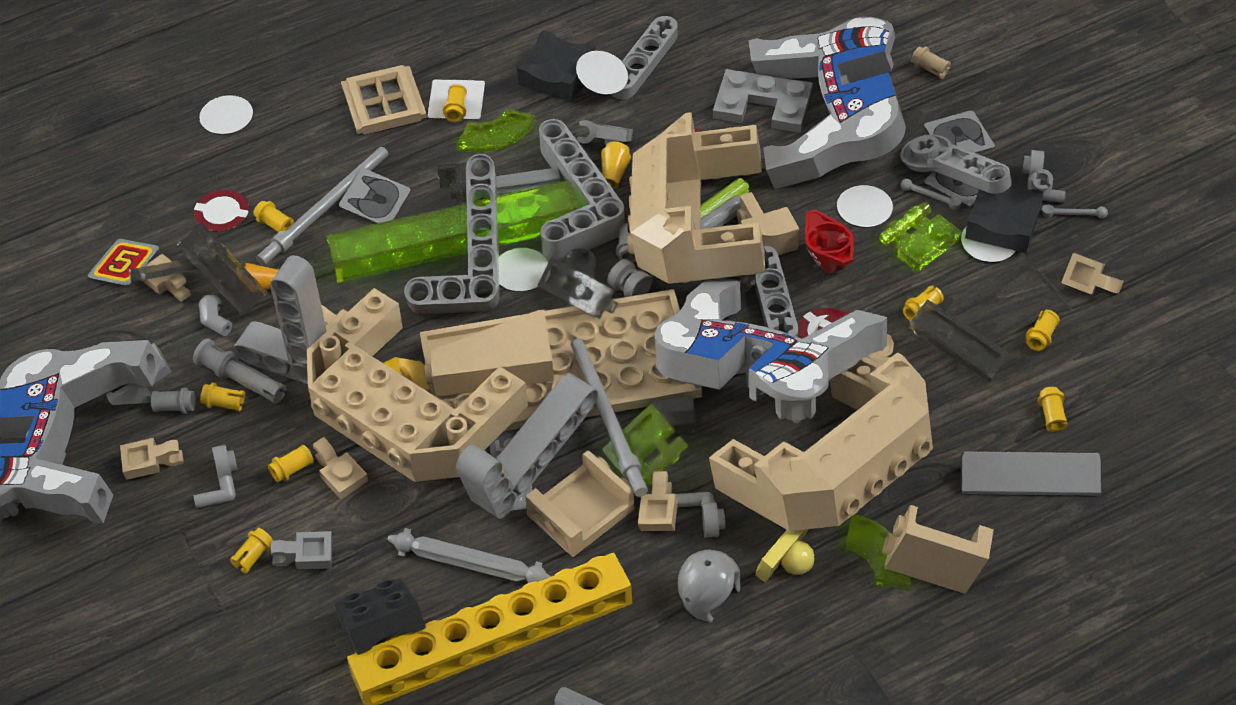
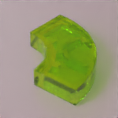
M507 109L500 117L492 121L483 123L468 122L457 142L458 150L488 152L507 147L519 141L533 128L536 123L535 115Z
M859 515L851 516L845 549L858 553L868 561L874 572L875 585L910 591V576L885 569L887 554L882 553L886 536L890 531L868 518Z

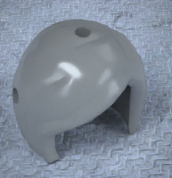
M709 549L696 552L685 560L679 571L677 585L680 598L686 610L695 618L711 623L714 618L710 612L728 598L733 588L736 589V592L740 591V570L732 558L721 551Z

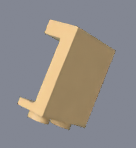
M590 451L582 454L583 464L580 468L544 495L535 488L525 496L527 516L572 557L634 510V491L630 482L623 477L619 478L611 471L610 466L603 458L595 457Z
M910 505L904 516L899 515L897 517L893 534L888 533L884 541L882 553L887 554L885 569L966 594L989 560L994 529L980 525L969 541L917 524L915 520L918 507Z

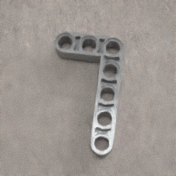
M557 119L544 121L539 127L541 153L551 168H558L561 182L580 207V209L553 219L541 227L540 235L543 256L550 262H560L618 238V228L625 224L624 205L567 126Z
M486 154L472 156L466 165L468 275L416 277L408 281L404 289L405 297L410 309L417 314L486 312L494 309L499 303L497 177L494 162ZM484 168L489 170L488 174L483 177L474 175L478 169ZM480 198L490 200L484 207L474 205L476 200ZM480 228L491 230L485 237L475 235L476 231ZM480 258L492 260L487 267L482 268L475 265ZM482 288H489L493 291L487 298L476 296V293ZM451 289L460 291V295L455 299L450 300L444 297L445 293ZM417 291L428 292V296L424 300L415 301L412 299Z
M291 255L270 282L280 329L253 321L247 326L236 342L233 351L240 360L247 364L308 384L307 349L327 331L313 267L305 259Z
M568 373L560 379L497 458H494L476 445L468 446L459 456L456 470L471 501L499 519L504 518L595 406L599 391L573 374Z

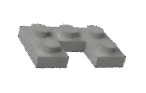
M726 69L713 108V119L742 123L748 103L775 107L771 128L801 133L812 94L813 83Z

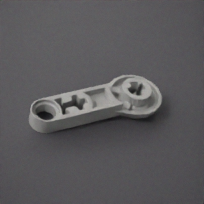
M935 134L923 135L909 141L901 150L900 156L904 165L912 171H936L992 194L1008 190L1012 183L1010 171L1006 165L953 145L944 136ZM995 177H1003L999 180H990Z

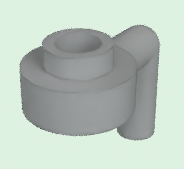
M1031 150L1030 156H1024L1022 174H1028V179L1033 173L1043 169L1044 151ZM1037 179L1039 185L1041 184V179ZM1051 189L1048 194L1043 196L1042 201L1064 203L1065 191Z
M226 445L212 447L221 490L193 495L196 509L230 502L236 496L231 471L238 469L234 450L227 451Z
M710 492L676 494L678 499L677 508L702 507L704 537H719V530L725 529L724 509H717V503L714 501L713 494Z

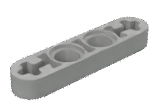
M661 16L650 24L623 59L622 63L628 72V84L619 92L611 94L613 97L624 100L635 95L676 41L678 25L675 19ZM646 46L658 47L655 51H647L644 48ZM633 64L644 65L641 69L630 68Z
M764 246L765 261L768 262V268L765 269V273L753 274L751 276L765 327L779 331V325L783 324L785 333L798 337V324L778 253L772 246ZM772 280L777 282L778 286L775 288H765L762 286V283ZM779 304L785 310L780 313H774L768 307Z

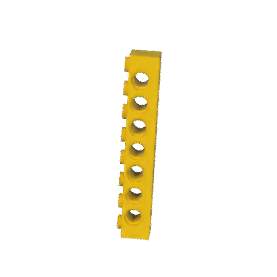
M614 552L606 556H597L583 565L572 569H563L554 576L542 581L530 582L519 590L506 595L494 596L488 602L473 608L466 607L455 615L439 621H430L425 624V629L418 632L400 633L394 635L388 641L373 646L367 652L359 655L355 652V654L347 656L351 676L363 704L379 705L631 605V583ZM586 587H594V589H591V590H586V589H584V588H586ZM557 599H558V600H562L561 602H558V603H553V602H551V601L557 600ZM523 612L529 613L528 615H525V616H520V615H518V614L523 613ZM490 625L496 626L495 628H492V629H486V628H485V627L490 626ZM457 638L463 639L459 642H451L452 640ZM420 652H429L428 654L423 656L417 655ZM387 665H396L391 669H383Z

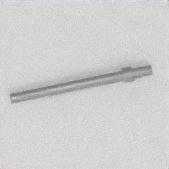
M379 147L287 230L278 232L271 239V244L256 256L258 263L265 266L277 254L286 252L293 245L295 238L345 195L361 168L372 171L388 157V151L384 147Z
M580 338L575 339L570 344L586 382L599 391L596 406L620 459L618 465L622 475L628 478L635 496H644L648 489L640 473L642 466L638 457L632 454L583 340Z

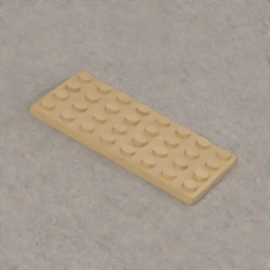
M674 289L544 311L551 349L554 381L526 385L528 407L503 432L521 429L564 375L571 373L586 382L570 345L573 340L578 338L584 342L614 412L702 397V387L696 388L693 384H683L679 380L666 377L656 367L655 331L663 321L680 311ZM523 315L420 332L425 364H431L429 350ZM429 384L430 393L435 396L434 385ZM473 392L437 396V398L456 409ZM596 404L586 417L600 415Z

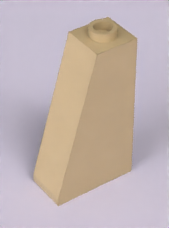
M537 310L429 350L431 364L424 365L426 383L434 385L435 397L474 392L499 366L526 382V385L554 381L544 310Z

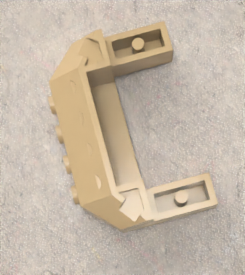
M685 113L665 131L633 153L632 176L629 178L631 190L629 207L631 215H628L630 235L627 236L629 254H635L639 268L668 284L765 273V253L760 222L701 229V180L762 173L761 151L756 125L695 132L692 113Z
M374 288L307 349L308 389L314 415L414 482L459 477L456 464L461 453L470 445H476L485 451L528 407L526 382L499 366L456 409L452 408L373 357L403 328L399 303Z
M899 353L893 355L883 364L863 357L855 366L830 379L832 397L856 409L855 413L805 452L783 441L771 452L763 456L734 439L709 457L715 489L788 531L840 526L849 517L855 515L871 499L879 495L894 480L902 476L916 462L927 456L933 449L925 380L906 358Z

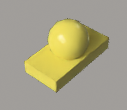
M808 529L786 530L762 558L756 570V576L766 582L780 564L786 572L792 575H803L812 569L815 559L813 549L809 544L800 541Z

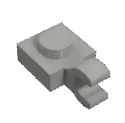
M590 120L579 121V125L587 126L590 130L588 137H577V141L580 143H590L596 138L605 139L604 144L632 141L633 129L600 125Z
M296 532V541H272L271 556H273V566H287L295 561L296 569L332 568V532Z

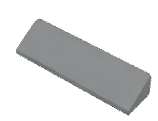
M965 451L961 454L960 461L962 494L1100 496V454Z

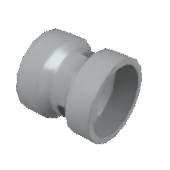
M622 259L616 263L607 279L608 284L617 291L622 290L625 297L647 294L652 285V277L644 271H637L636 266L628 259Z

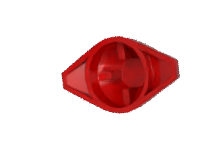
M816 209L806 212L805 241L815 263L827 274L834 273L836 269H846L848 264L853 262L854 237L852 232L844 224Z

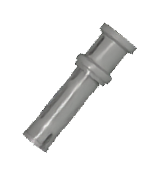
M205 339L195 349L193 363L199 367L206 366L215 371L217 377L221 379L230 378L274 404L279 403L285 396L284 392L279 391H286L287 388L284 384L242 363L234 352L224 351L216 347L214 341Z

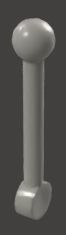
M909 179L901 181L900 186L904 191L913 190L945 202L954 210L961 207L962 201L959 197H946L914 185Z
M1044 205L1041 214L1045 218H1050L1053 215H1093L1103 219L1107 217L1108 210L1102 206L1097 209H1063Z

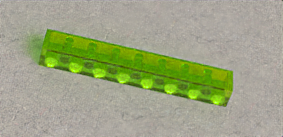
M571 181L552 183L497 196L498 246L540 237L541 227L545 223L580 209ZM479 200L476 201L474 205L478 207H484L490 202V200ZM467 203L328 234V246L337 282L340 283L468 253ZM480 228L476 231L475 235L485 237L491 230Z

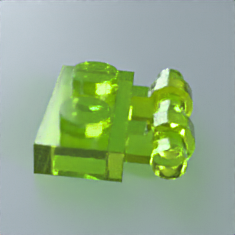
M923 202L918 207L913 206L908 209L903 218L889 223L885 228L886 230L879 235L880 241L885 245L895 241L897 245L895 246L894 255L917 272L961 239L962 233L960 229L940 214L931 220L926 218L925 216L931 212V207L926 202ZM913 226L917 230L910 235L906 230Z
M652 404L622 430L632 454L638 457L642 466L640 473L645 484L651 485L653 472L662 471L669 463L674 464L680 459L679 454L688 447L687 443L680 436L669 445L666 439L675 432V429ZM611 440L602 450L619 472L622 473L618 465L620 459ZM658 448L661 453L646 465L643 460Z

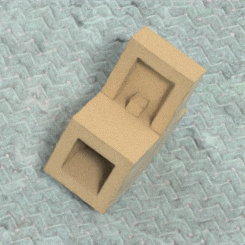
M752 192L740 195V209L736 211L739 224L760 222L763 246H772L778 255L798 250L799 227L787 207L763 213Z

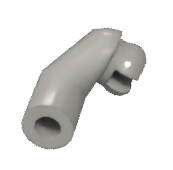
M205 295L198 304L201 323L220 335L227 336L232 329V322L218 315L220 310L218 304H221L220 298L216 295Z

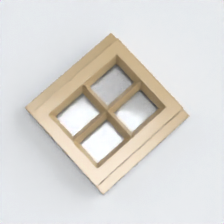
M404 65L349 77L346 78V81H341L357 134L363 133L365 135L420 122L421 119L427 118L410 66L404 67Z

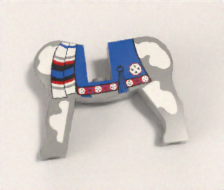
M857 17L820 34L796 35L778 40H762L758 38L749 40L751 62L756 74L786 79L819 77L820 89L830 113L829 116L792 144L763 147L766 170L774 189L821 177L846 163L881 157L892 151L901 142L906 127L889 75L894 65L890 53L895 40V32L890 22L875 17Z
M725 277L706 279L687 295L682 309L676 315L663 321L655 331L656 367L664 376L679 380L683 384H693L696 388L706 386L720 390L746 365V387L749 388V398L757 402L758 395L768 394L775 398L777 416L781 420L786 418L794 423H799L805 418H813L816 412V397L826 391L831 378L855 366L863 357L882 351L887 346V317L860 310L853 311L803 339L767 327L741 322L722 321L727 316L736 314L741 310L740 281Z
M149 340L102 342L75 351L38 350L20 357L5 370L0 379V437L2 439L26 438L24 443L0 444V523L3 518L18 514L19 509L17 506L19 503H22L26 509L38 508L61 515L75 514L88 518L94 524L104 523L113 493L102 477L97 473L62 465L73 426L74 408L125 384H138L143 388L153 387L161 360Z

